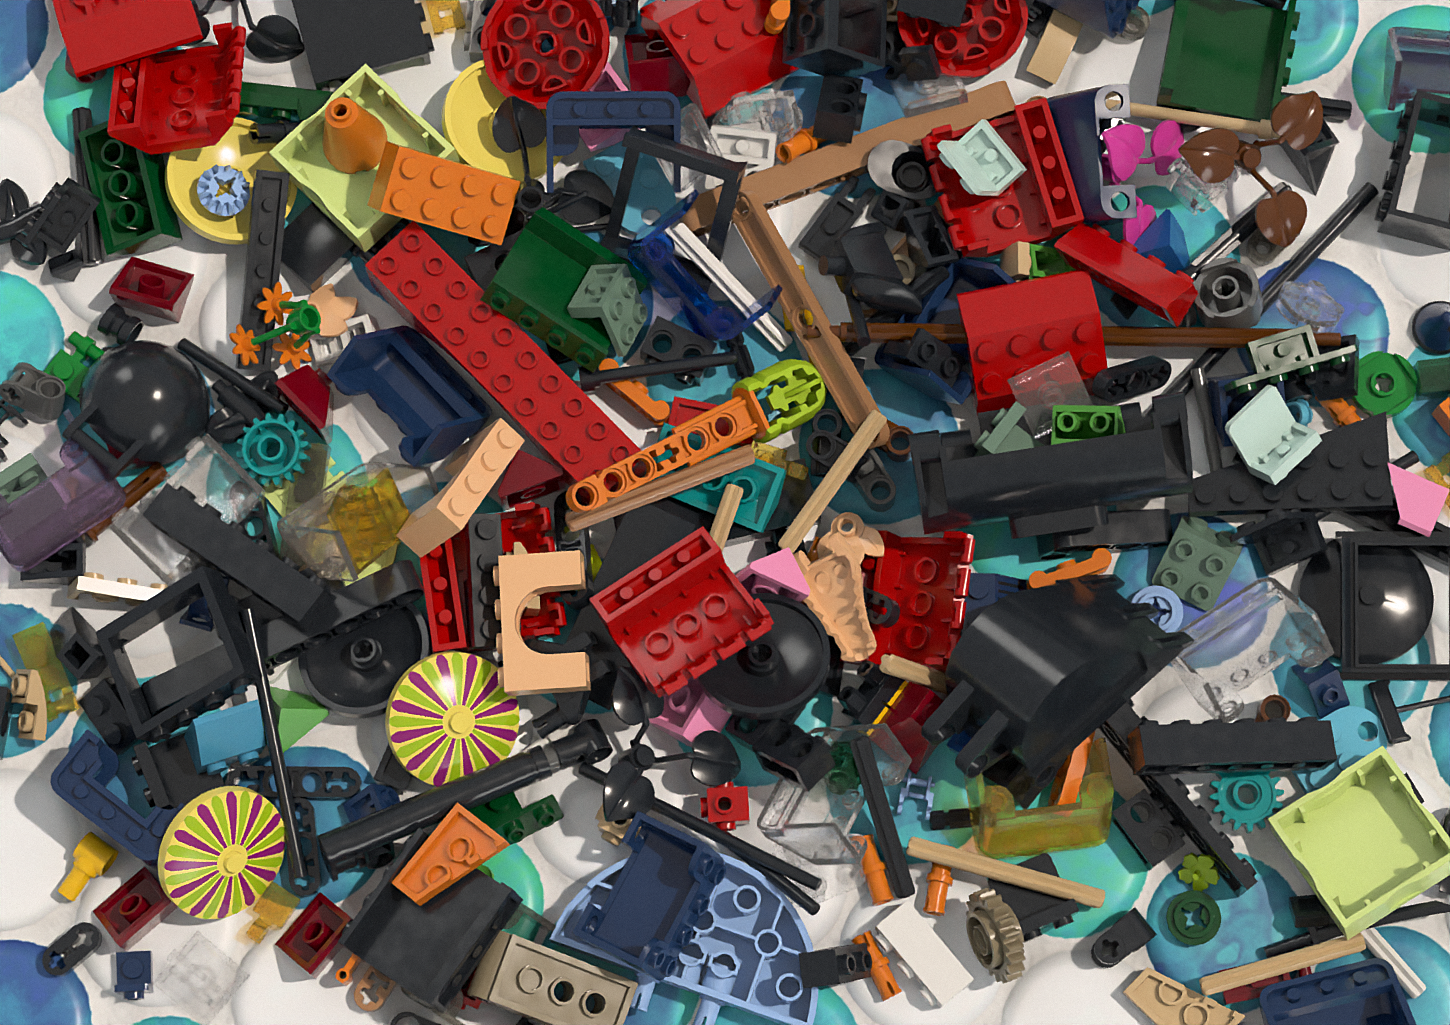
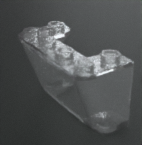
M206 434L202 439L199 436L194 438L185 448L187 452L185 457L186 463L181 468L178 465L175 466L164 477L166 483L178 489L181 485L197 497L194 501L202 507L208 503L222 514L220 519L227 524H230L232 520L239 524L261 502L266 494L265 490L209 434ZM165 483L157 491L155 489L150 490L140 500L142 506L139 509L136 507L131 509L127 507L122 508L112 518L111 521L114 524L110 529L136 557L169 587L183 578L202 559L153 527L143 516V513L166 485Z

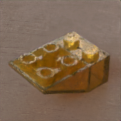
M388 467L357 473L339 488L326 516L354 574L359 575L400 540L396 534L409 518L410 513Z

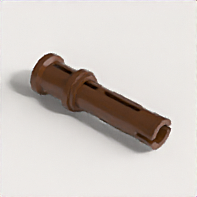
M155 461L153 465L132 480L111 499H101L96 509L85 518L79 517L76 523L89 539L96 543L99 540L98 536L111 525H118L121 522L122 514L143 499L165 479H168L170 475L158 461Z

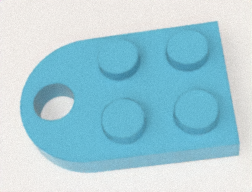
M623 140L583 161V166L586 170L597 174L606 182L614 197L626 152V147L622 146ZM640 152L621 229L634 236L648 237L660 233L671 223L675 215L676 196L656 157ZM647 210H656L661 218L656 224L648 225L642 220L643 213Z
M1348 706L1340 708L1320 719L1331 720L1337 760L1324 770L1292 771L1305 795L1326 786L1343 770L1382 745L1385 749L1387 748L1386 735L1380 719L1374 713L1362 707ZM1364 723L1372 725L1376 732L1375 739L1373 741L1362 740L1358 735L1359 725Z

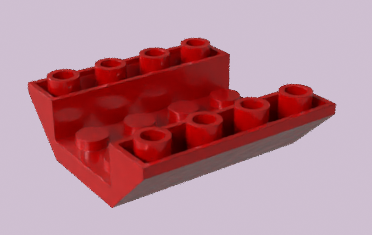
M52 0L59 28L76 78L203 39L191 0Z

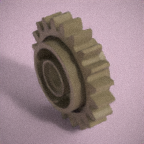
M989 888L973 892V894L969 895L970 901L966 902L969 909L966 912V928L975 956L982 966L989 970V975L995 976L997 982L1002 981L1004 984L1023 976L1021 971L1025 970L1022 961L1026 960L1023 949L1024 937L1016 915L1008 904L1002 902L1000 894L996 896L994 889L989 890Z

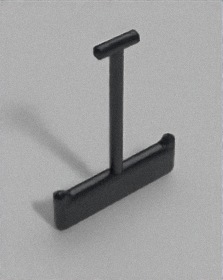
M1389 680L1368 684L1369 693L1389 744L1402 743L1411 739V736L1405 732L1398 713L1450 702L1449 695L1396 707L1388 687L1390 684Z

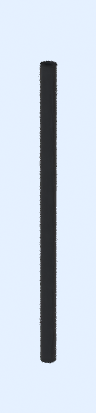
M254 608L240 610L244 631L263 676L255 682L294 879L305 877L308 874Z
M583 762L578 770V774L604 786L606 772L586 762ZM655 797L651 808L652 811L817 892L820 888L822 879Z

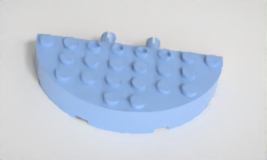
M718 853L724 859L726 874L722 882L716 885L711 893L708 909L702 916H699L693 927V937L688 945L683 946L677 958L676 969L670 977H665L661 981L656 980L572 934L588 902L598 909H602L629 857L603 870L587 883L567 905L550 937V941L553 944L635 972L634 975L637 976L635 982H638V986L630 1007L635 1008L639 996L642 995L638 1006L640 1011L647 1012L655 984L663 982L700 995L699 998L702 1000L692 1025H702L705 1018H707L705 1025H715L720 1007L725 1005L782 1025H813L818 1001V986L803 988L798 955L799 953L814 951L803 921L787 897L771 884L764 875L744 862L725 854ZM592 918L588 922L586 929L589 927Z

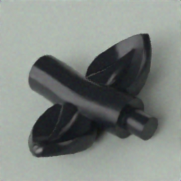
M6 178L0 183V245L10 243L13 256L24 264L32 266L42 265L47 257V243L35 236L29 246L25 247L22 245V242L26 235L21 232L39 208L42 211L44 209L39 206L40 203L30 207L28 196L17 183Z
M274 370L261 373L251 379L252 382L280 399V393L275 385L279 378ZM219 379L212 385L211 389L218 395L217 402L224 408L217 410L210 416L205 427V433L208 437L219 443H235L246 434L243 430L244 427L251 428L254 425V418L263 421L265 420L266 413L272 410L245 392L242 393L233 384L227 386Z

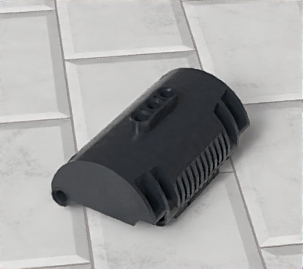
M1183 391L1152 396L1153 412L1150 413V416L1142 417L1139 402L1115 405L1121 408L1125 428L1124 434L1051 445L1053 405L1098 406V399L1095 395L1024 406L1027 410L1016 425L1044 445L1040 447L974 457L978 449L974 447L975 443H972L970 428L939 433V430L908 434L924 535L1009 522L1011 539L1109 524L1107 506L1192 493V457L1188 414ZM1000 410L978 413L981 435L985 430L990 434L993 432L995 427L991 425V422Z

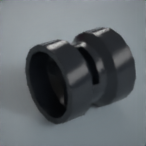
M114 303L103 314L97 330L105 336L115 337L117 344L121 345L135 341L142 331L144 322L136 316L127 315L123 307Z

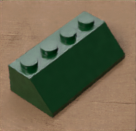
M108 121L79 132V140L91 191L102 199L96 207L106 255L112 257L156 251L183 240L177 214L172 208L166 192L165 163L162 153L151 155L109 136L107 132Z

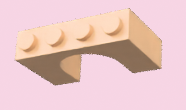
M500 417L458 448L444 468L453 476L451 481L431 500L412 512L396 536L421 558L461 531L525 440Z
M580 550L498 556L499 566L493 567V578L495 586H500V599L495 600V616L497 620H501L502 633H497L496 635L498 654L503 653V667H498L499 687H504V692L509 696L591 691L589 656L585 652L562 654L537 653L525 645L520 633L522 613L532 599L547 592L586 589L584 555Z

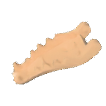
M836 532L828 538L834 552L814 562H810L803 551H798L793 556L810 588L809 596L803 601L819 618L827 635L834 637L835 643L842 653L841 659L857 662L872 655L876 650L877 644L867 617L862 572L857 555L840 532Z

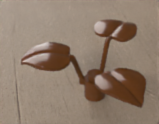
M1312 90L1306 93L1292 94L1279 101L1271 113L1272 130L1277 135H1280L1277 139L1255 140L1251 144L1244 140H1239L1238 136L1228 129L1214 128L1193 136L1178 148L1179 153L1187 161L1193 173L1199 179L1208 183H1219L1227 179L1232 174L1234 165L1247 170V173L1252 175L1271 196V198L1259 201L1256 205V225L1267 240L1281 247L1291 245L1300 233L1307 218V205L1303 197L1295 191L1284 190L1277 195L1275 189L1256 171L1255 168L1260 164L1262 157L1260 148L1280 145L1285 140L1295 150H1301L1311 145L1318 137L1323 123V107L1320 97Z

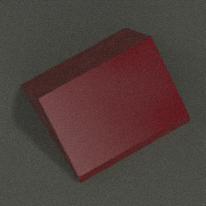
M131 257L110 286L109 294L114 302L121 307L179 323L194 280V274Z
M518 449L497 492L502 509L506 511L514 508L516 504L528 503L564 490L566 485L561 468Z
M144 866L93 910V913L119 947L128 951L177 909L178 906L167 897L159 881Z
M320 892L275 945L316 979L343 948V945L338 941L346 924L353 919Z

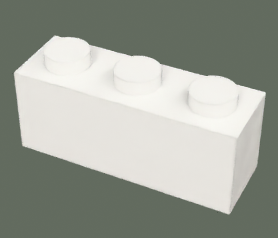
M908 900L876 925L875 930L878 933L875 936L876 941L887 953L892 950L900 959L897 966L909 980L912 977L917 979L922 985L919 992L931 1006L937 1003L942 1008L973 982L974 978Z

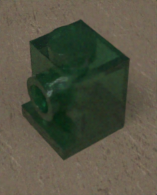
M834 741L830 747L831 750L829 752L836 765L822 780L827 785V788L836 795H844L847 790H857L861 784L850 749V741Z

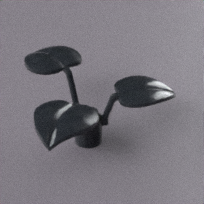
M191 0L203 39L183 45H196L207 38L210 31V22L204 15L209 12L215 0H208L201 10H199L197 3ZM222 0V1H224V2H233V1H235V0ZM240 0L248 28L253 31L246 37V47L255 57L268 62H283L291 60L304 52L305 47L299 31L290 20L279 15H268L261 18L256 26L253 23L247 1Z
M517 96L507 97L495 113L492 127L493 137L497 146L506 153L521 150L524 181L519 186L518 199H515L504 238L520 231L523 227L524 214L519 208L528 212H535L543 206L544 200L549 201L551 197L557 194H561L558 198V203L582 191L586 190L589 193L587 197L560 211L562 216L569 222L587 224L609 215L614 201L613 193L600 176L589 170L578 169L570 171L564 178V188L557 187L554 189V193L545 192L544 186L540 181L531 179L526 147L533 148L543 142L546 136V118L533 104ZM468 236V241L471 244H493Z
M619 667L616 669V677L611 692L613 711L623 723L635 726L642 722V726L635 738L630 741L631 748L620 753L618 763L613 765L606 775L603 788V811L606 822L633 819L637 811L646 814L651 810L655 800L654 787L647 777L641 775L653 765L693 759L690 767L692 777L699 783L707 786L723 785L736 778L741 770V761L731 741L718 731L707 730L698 734L692 742L693 753L686 752L655 757L654 751L649 746L640 744V740L650 725L649 719L656 718L662 714L664 710V697L659 698L653 694L633 668Z

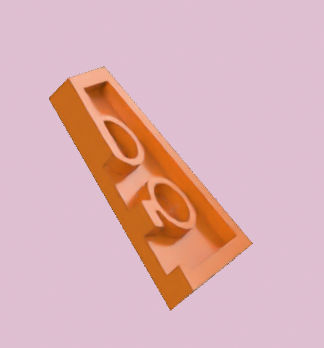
M457 802L391 883L421 906L510 844Z

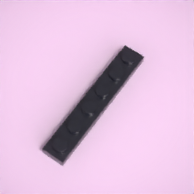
M258 169L254 171L240 325H242L245 333L248 330H253L254 337L272 331L275 328L274 318L269 323H264L263 319L267 310L258 309L257 304L266 300L262 294V288H268L273 291L275 283L279 282L290 173ZM273 338L260 343L261 349L254 352L257 356L258 364H253L249 360L248 365L244 366L241 362L240 354H237L235 368L270 371Z

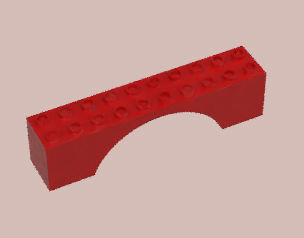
M415 221L408 224L365 264L372 287L413 329L425 335L443 349L488 392L520 427L545 460L562 469L565 483L569 487L641 450L514 321L480 300L484 291ZM636 459L632 464V471L635 476L642 478L647 468L643 461ZM608 473L604 478L606 489L610 492H615L619 486L617 477ZM578 488L576 492L581 495L586 505H588L591 498L590 493L585 488Z

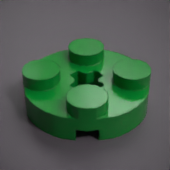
M1375 351L1359 360L1358 396H1351L1356 406L1364 413L1369 414L1370 417L1386 412V418L1394 417L1402 413L1413 401L1416 392L1417 376L1412 365L1401 355ZM1377 377H1380L1382 380L1387 378L1390 380L1389 392L1376 389Z

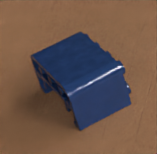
M87 729L54 769L50 781L52 789L57 795L149 867L158 870V854L164 834L172 820L185 805L180 803L177 808L165 810L156 806L146 819L106 789L119 770V758L101 739Z

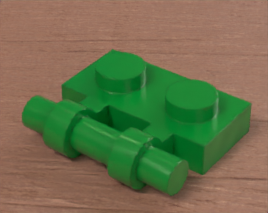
M74 331L68 338V342L77 348L74 354L71 356L60 349L43 372L61 379L66 387L65 394L80 404L79 397H77L82 378L89 369L83 363L88 356L95 361L104 351L96 346L95 340L89 336L83 337Z

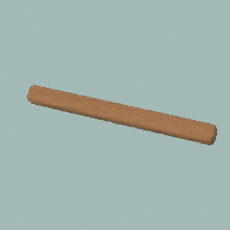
M750 445L742 446L691 467L647 482L617 498L608 500L607 503L584 513L568 512L565 515L566 524L571 532L581 530L755 463V454Z

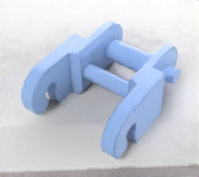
M909 772L908 778L903 777L906 788H901L897 815L902 813L904 799L912 797L924 799L927 803L925 820H929L934 793H930V787L934 788L935 783L931 782L932 776H929L928 780L912 778V774ZM910 785L926 787L925 795L909 792Z

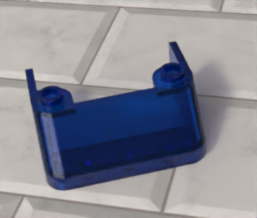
M694 189L639 233L629 244L627 253L632 264L694 333L713 342H720L734 338L773 307L783 288L778 284L740 314L730 307H718L673 256L675 244L665 231L686 214L697 199L699 192Z

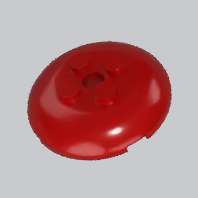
M497 0L486 17L481 34V51H483L485 70L494 86L505 97L517 96L533 104L539 110H546L548 99L556 92L590 91L604 71L610 48L608 24L602 9L595 0ZM552 37L554 49L543 53V41Z
M968 0L964 14L969 16L970 20L966 23H961L960 27H944L937 24L934 20L923 17L911 18L898 10L897 23L899 33L906 47L933 45L942 70L941 75L953 78H974L1000 68L1016 53L1026 32L1028 7L1025 0Z

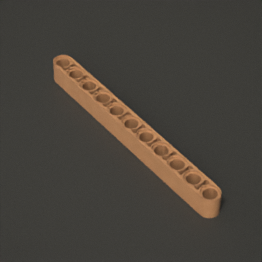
M998 81L854 135L851 144L836 142L799 156L790 163H780L743 178L740 191H754L768 211L845 182L853 175L858 177L868 173V157L872 149L881 142L898 140L922 148L920 140L926 137L932 128L951 124L952 131L974 126L981 119H986L989 122L1011 116L1016 104L1006 81ZM722 186L683 200L674 207L680 223H684L696 237L711 232ZM742 196L739 201V208L742 213L746 214L749 209V203Z

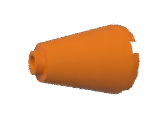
M340 97L332 100L325 110L322 139L323 151L328 162L337 170L347 174H356L355 172L374 169L381 161L387 141V132L383 123L349 98Z

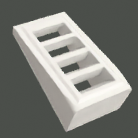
M367 313L346 321L348 330L340 335L343 348L345 349L351 340L350 332H353L354 336L363 334L362 329L364 328L366 333L379 331L377 319ZM316 334L309 339L317 367L335 363L344 350H339L336 337H321L319 334ZM328 339L331 354L326 355L322 341Z

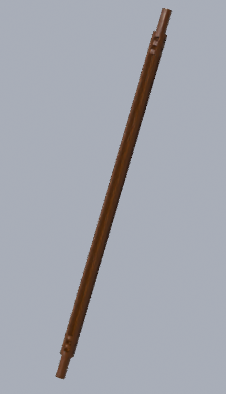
M840 322V325H831L829 327L831 332L841 342H857L852 322ZM866 322L871 343H888L889 340L903 343L905 339L911 341L916 329L922 328L944 344H967L966 334L961 324ZM807 325V338H819L822 335L818 327L812 329V325ZM1102 326L1105 346L1245 348L1244 344L1291 330L1283 328ZM1313 332L1318 346H1340L1341 344L1340 333Z

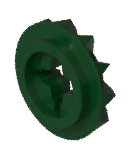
M1192 890L1179 894L1171 901L1166 913L1168 930L1177 941L1190 946L1201 945L1210 941L1217 934L1221 925L1219 906L1211 896L1201 891ZM1201 906L1199 919L1206 927L1194 924L1187 930L1184 929L1188 918L1181 909L1192 913Z

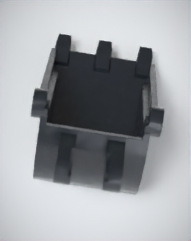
M1095 574L1055 580L1056 585L1012 593L1002 597L985 609L962 634L950 655L945 672L948 695L924 723L921 735L931 745H938L955 733L959 735L976 723L981 729L959 752L955 760V766L968 778H974L1010 753L1024 766L1023 777L1036 789L1045 788L1055 778L1058 771L1057 765L1184 649L1191 646L1194 639L1184 631L1166 633L1150 620L1158 615L1159 610L1150 603L1131 604L1117 592L1118 589L1124 586L1125 582L1115 574Z

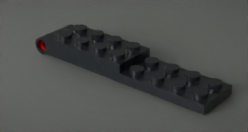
M1130 698L1098 729L1132 769L1127 736L1138 727L1139 723L1149 720L1145 716L1140 718L1132 709L1134 703ZM1172 774L1137 775L1148 790L1158 796L1167 813L1179 824L1200 853L1212 857L1214 861L1212 867L1218 869L1219 876L1237 897H1240L1258 882L1254 877L1257 873L1253 866L1245 858L1240 860L1231 850L1234 848V844L1223 831L1217 833L1209 823L1212 821L1209 813L1200 804L1197 806L1193 804L1188 798L1190 794L1188 788L1179 778L1173 780Z

